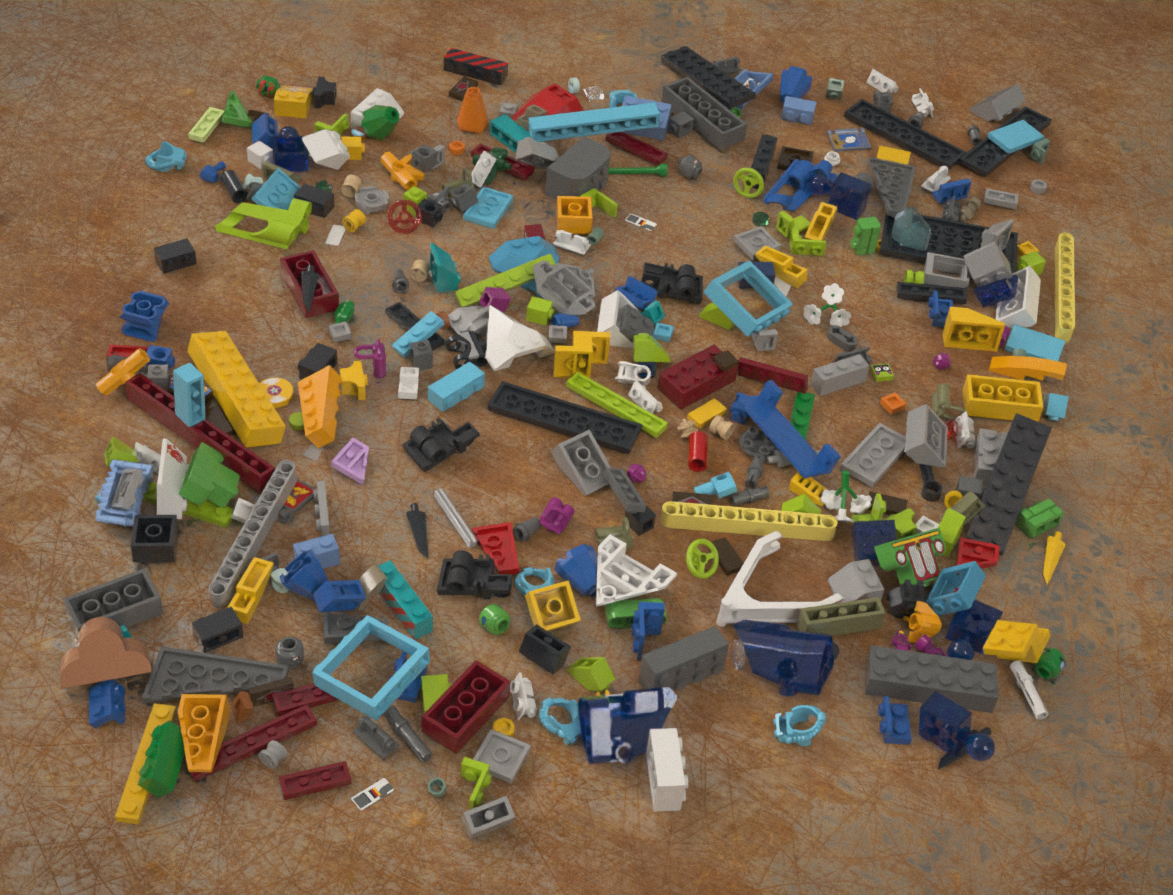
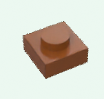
M240 691L231 705L236 723H245L253 712V702L250 700L248 692Z

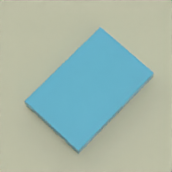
M1021 120L989 132L988 138L1006 153L1010 154L1043 140L1044 135L1026 121Z
M277 168L251 199L261 206L288 210L294 199V194L301 187L280 168Z
M482 187L477 195L479 203L467 209L463 215V220L495 229L513 202L514 196Z
M1014 324L1004 350L1012 352L1015 349H1024L1027 357L1058 361L1065 340Z

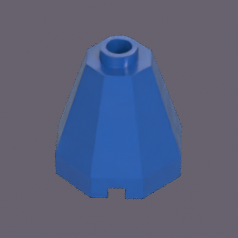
M791 66L788 70L784 69L782 71L780 100L783 104L786 96L801 99L810 91L812 77L810 75L808 77L805 69Z
M582 544L566 552L567 557L564 560L560 557L554 569L565 581L569 580L570 585L582 595L593 597L597 593L598 558L592 545L588 547L587 544Z
M311 549L308 550V555L305 552L300 553L285 568L287 574L284 575L282 573L280 576L281 583L287 589L314 602L313 593L326 581H329L317 555Z

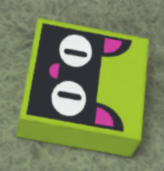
M889 363L871 365L870 370L876 382L893 380L894 374Z

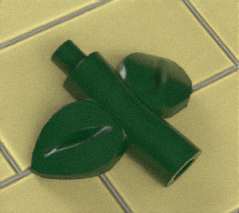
M493 148L490 150L489 154L496 158V161L484 181L486 184L489 185L495 179L497 170H511L512 164L504 160L508 155L506 149ZM475 154L473 157L474 166H476L481 157L479 154Z

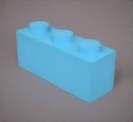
M468 362L428 386V401L444 412L476 391L481 390L485 384V373L471 362Z
M187 363L173 370L175 415L188 427H191L205 420L204 375L191 363Z

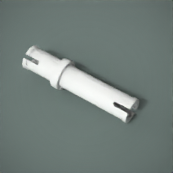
M1018 660L1011 663L1010 669L1017 680L1016 684L1022 689L1035 718L1038 720L1046 718L1049 713L1033 685L1032 676L1028 675L1022 661Z

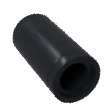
M233 170L223 172L220 179L233 202H244L248 192L236 172Z

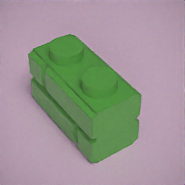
M876 217L859 218L857 220V224L853 228L854 237L850 241L851 248L854 249L856 255L875 253L881 225Z
M1050 499L1042 502L1037 501L1032 507L1020 510L1016 526L1031 539L1059 525L1064 514Z

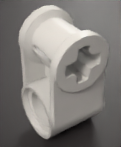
M625 361L618 362L619 369L618 375L615 377L616 382L633 384L637 380L644 386L650 383L651 371L647 366ZM646 373L647 377L640 379L638 374Z

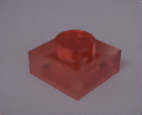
M955 419L945 422L948 427L947 440L958 436V422Z

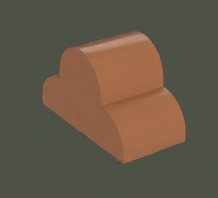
M106 617L90 619L79 631L78 647H74L66 652L60 662L61 689L152 672L148 650L137 639L123 638L122 630L114 620Z

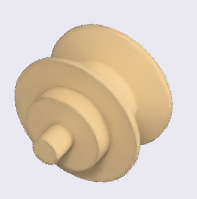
M682 419V423L677 428L683 431L681 438H689L691 433L698 431V428H693L692 426L695 421Z

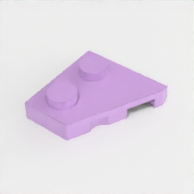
M352 438L331 461V467L362 485L365 479L369 447Z

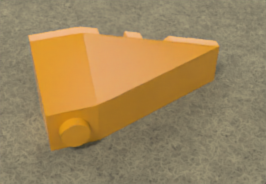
M182 694L178 716L189 772H212L230 715L226 695Z

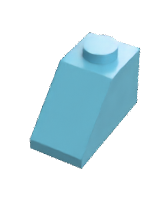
M1053 393L1044 394L1043 415L1048 416L1049 420L1059 421V418H1065L1069 396Z

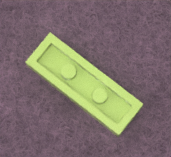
M209 107L188 133L189 139L204 143L221 122L224 110Z

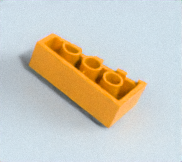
M330 365L298 382L305 436L318 449L335 440L337 424L335 414L338 412L339 407L337 405V398L340 397V390L338 388L342 378Z

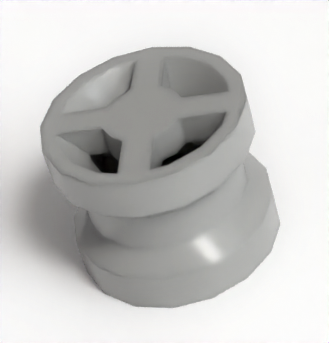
M272 740L267 745V749L262 750L258 754V757L266 767L276 769L279 761L287 757V751L280 743Z

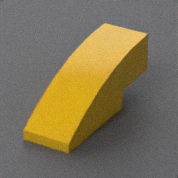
M821 202L804 239L823 241L835 219L837 206Z
M766 245L756 252L755 256L760 262H773L775 276L787 284L798 288L807 281L808 269L794 264L793 257Z
M254 557L237 584V592L227 608L232 606L242 623L248 624L270 578L274 566L273 562Z

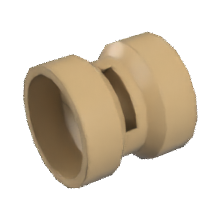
M348 175L341 187V193L348 198L355 197L361 186L360 178L356 175Z
M717 415L712 420L709 431L713 434L718 433L720 438L727 440L732 435L735 424L730 421L726 422L723 417Z

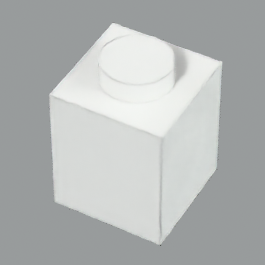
M258 141L247 147L248 162L259 169H263L262 164L266 161L274 163L273 149Z

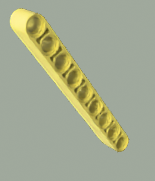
M1061 233L1055 246V337L1065 340L1066 343L1070 341L1075 328L1074 237L1069 233Z
M683 502L664 503L660 519L661 524L667 528L766 536L778 531L783 538L819 541L832 540L838 523L834 516L825 514Z

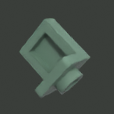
M829 78L826 97L841 99L845 80Z
M1045 138L1034 143L1029 157L1042 164L1051 141Z

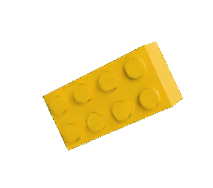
M967 374L962 391L964 410L967 411L968 416L1013 421L1017 413L1039 422L1043 410L1040 382Z

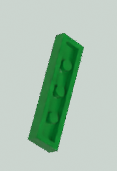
M797 392L790 424L806 440L815 394Z

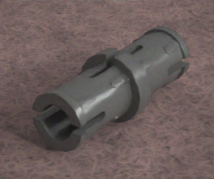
M755 454L752 464L748 467V476L745 481L747 488H750L751 483H753L751 489L756 488L758 479L762 476V467L765 462V457L762 454L759 460H757L759 454Z
M766 485L754 489L747 488L745 491L730 494L729 500L733 507L743 503L751 504L758 499L768 498L770 492Z

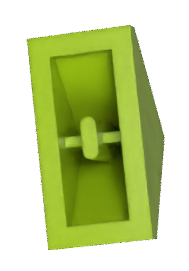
M806 494L784 502L781 511L821 514L819 507Z

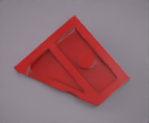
M960 537L956 566L976 561L981 569L996 566L1000 545Z

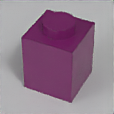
M486 287L480 298V303L483 308L491 305L505 313L511 298L504 288Z

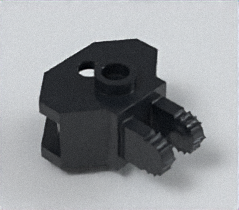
M905 580L904 584H900V587L888 591L886 598L890 602L888 611L896 618L910 617L913 613L918 612L915 611L917 601L927 603L926 600L929 595L923 590V580H918L916 585H911L910 580Z

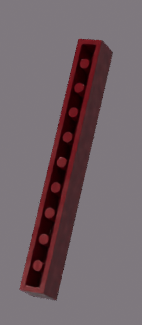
M139 373L126 381V394L129 401L196 449L203 442L218 451L224 458L221 463L222 465L239 474V479L259 494H262L275 471L274 466L207 419L188 427L175 415L174 396L143 374Z

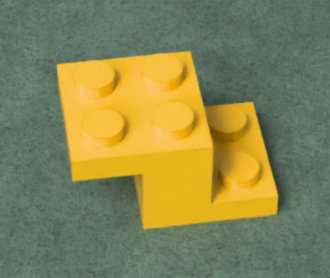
M573 331L572 346L555 345L553 377L571 378L576 372H579L590 378L592 363L608 364L610 332Z
M997 620L983 646L984 654L996 655L997 659L1037 663L1051 633L1049 629L1038 628L1037 624Z

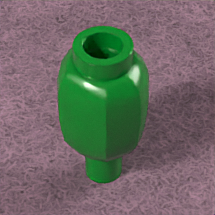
M345 300V302L338 305L334 313V324L348 323L355 311V305L352 301Z

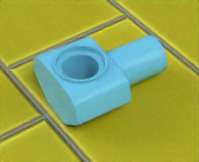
M726 472L711 478L710 482L694 487V492L716 494L718 498H722L737 492V487L731 474Z

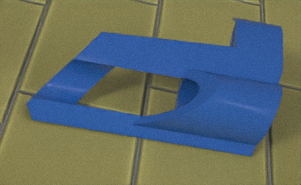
M795 159L763 198L764 204L777 203L783 206L782 209L795 212L817 189L826 194H832L840 185L841 179L837 174L831 173L833 168L827 160H822L819 164L814 165L806 160L799 161ZM784 184L792 185L798 189L792 197L785 194H777V192Z

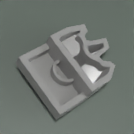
M482 306L459 307L448 315L451 328L456 334L474 331L481 337L487 333L490 306L484 308Z

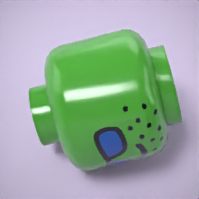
M491 604L482 610L479 616V623L492 635H499L509 628L510 615L497 604Z

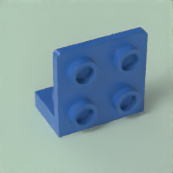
M639 602L638 610H634L632 636L635 638L633 640V653L637 654V661L642 659L645 635L661 634L665 610L664 603Z

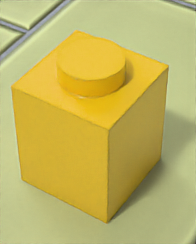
M341 137V141L347 147V152L350 155L348 160H362V153H365V143H361V137Z

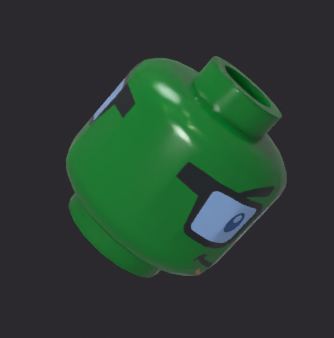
M1044 648L1038 662L1034 663V667L1040 677L1045 679L1056 678L1064 668L1066 661L1060 650Z

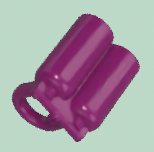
M377 339L373 345H360L354 349V356L362 360L372 359L373 375L376 378H384L386 376L385 346L380 342V339ZM372 349V354L360 355L358 351Z
M552 497L540 516L539 524L546 527L547 531L551 530L559 535L567 527L575 510L571 505H563L559 498Z

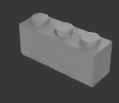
M859 354L815 368L810 385L819 396L866 382L869 364Z

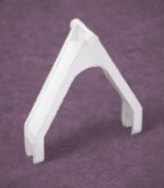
M775 531L756 541L735 580L721 601L716 624L724 627L726 623H797L801 608L840 603L845 599L839 593L820 602H760L748 596L744 587L759 560L780 549V543L777 540L783 536L778 531Z

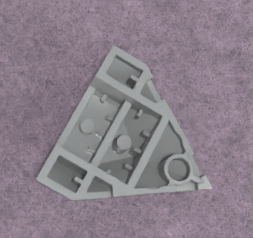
M544 260L534 265L533 271L537 292L543 299L553 301L556 311L562 314L582 315L595 308V302H593L595 297L594 279H592L593 269L588 268L586 271L578 266L561 263L551 265L549 261Z

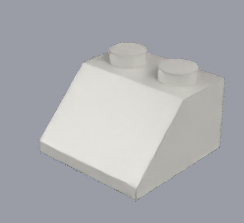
M324 129L302 138L316 164L338 170L350 158L347 147L342 143L340 135L336 131Z

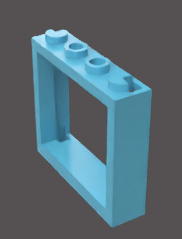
M750 260L713 279L704 290V293L747 337L754 333L758 334L763 328L767 329L772 323H777L781 317L784 319L791 312L789 309L793 305ZM744 278L774 310L756 320L725 288Z
M367 615L314 668L312 672L314 685L377 721L431 662L428 647ZM370 633L411 655L372 699L330 676Z

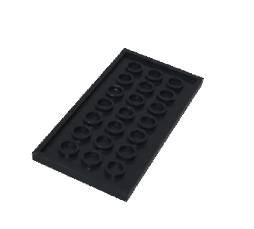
M905 212L904 219L893 218L885 213L879 254L925 263L928 252L964 259V255L981 248V235L985 229L988 230L990 227ZM1011 231L1007 246L1002 252L1010 263L1011 272L1015 273L1018 233Z

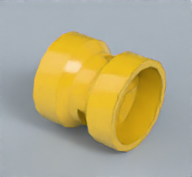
M358 209L353 210L350 215L342 219L344 228L349 232L356 231L359 226L366 222L364 213Z

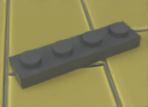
M604 468L603 475L624 509L629 513L645 512L646 504L625 471L619 468Z

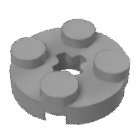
M366 186L359 189L358 194H355V204L364 214L386 211L389 204V195L384 189L381 191L376 186Z

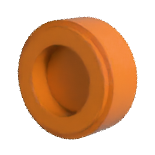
M453 141L449 144V152L453 155H462L465 152V144L461 141Z

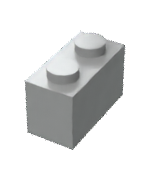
M507 796L468 810L462 816V821L470 840L511 824L515 819Z

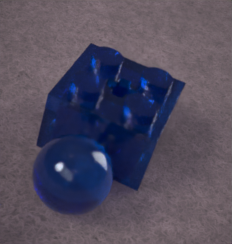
M285 126L279 131L278 136H273L274 165L288 171H308L309 154L302 140L305 136H299L296 128Z
M841 172L832 185L829 184L828 179L824 175H815L809 180L808 187L810 192L817 196L824 195L825 193L830 194L828 204L837 206L838 213L858 220L866 209L871 184Z
M974 600L970 609L956 612L946 635V639L952 641L947 649L948 657L972 660L975 651L984 655L983 646L997 620L1001 619L1003 611Z
M936 691L920 707L919 735L926 741L934 743L943 751L949 752L954 756L966 745L968 754L976 761H986L995 752V743L989 735L985 733L970 734L972 712Z

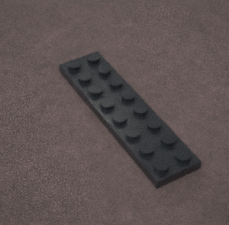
M687 46L661 55L662 62L682 76L689 77L728 108H733L756 99L755 92Z
M864 99L858 101L844 113V117L927 159L929 162L940 167L946 166L948 171L959 163L960 158L966 154V151Z
M1025 106L999 128L1024 120L1038 132H1042L1051 124L1052 119ZM987 136L963 155L959 160V164L986 177L1017 151L1008 154Z
M504 381L501 382L488 404L489 411L571 437H575L590 429L598 445L628 455L642 430V424Z
M1015 414L981 498L985 507L974 516L966 536L967 539L1000 545L999 555H1003L1052 427L1020 414Z

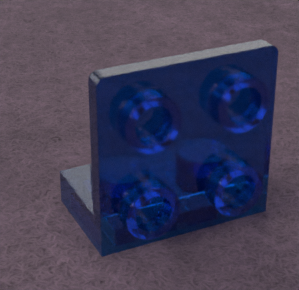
M1015 274L1009 279L1004 278L975 288L974 293L983 308L1014 298L1018 276Z

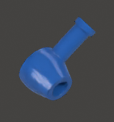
M220 161L215 166L206 165L200 173V178L203 181L215 183L219 179L217 172L225 169L226 164Z

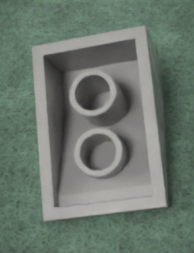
M590 429L558 444L551 451L559 468L585 496L609 485L603 472L604 468L611 467Z

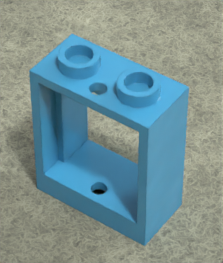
M976 561L945 568L941 571L926 602L938 616L970 609L986 575ZM960 587L958 592L953 593L955 588Z

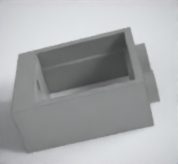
M928 252L924 264L923 284L968 288L970 271L965 259ZM939 270L960 274V278L934 274L932 271Z

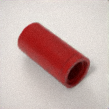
M695 431L689 436L688 467L692 471L701 472L707 468L708 436L704 432Z

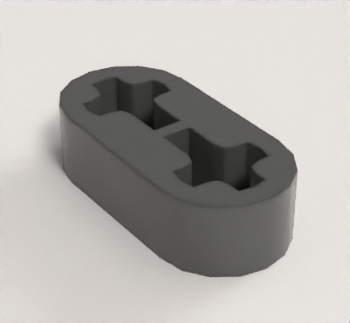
M833 325L829 327L827 333L829 341L845 351L851 352L857 348L858 339L856 336L840 326Z

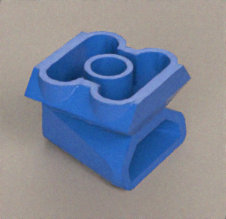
M141 290L131 295V302L123 306V313L119 317L126 321L122 326V333L155 342L158 337L163 312L170 303L164 296Z

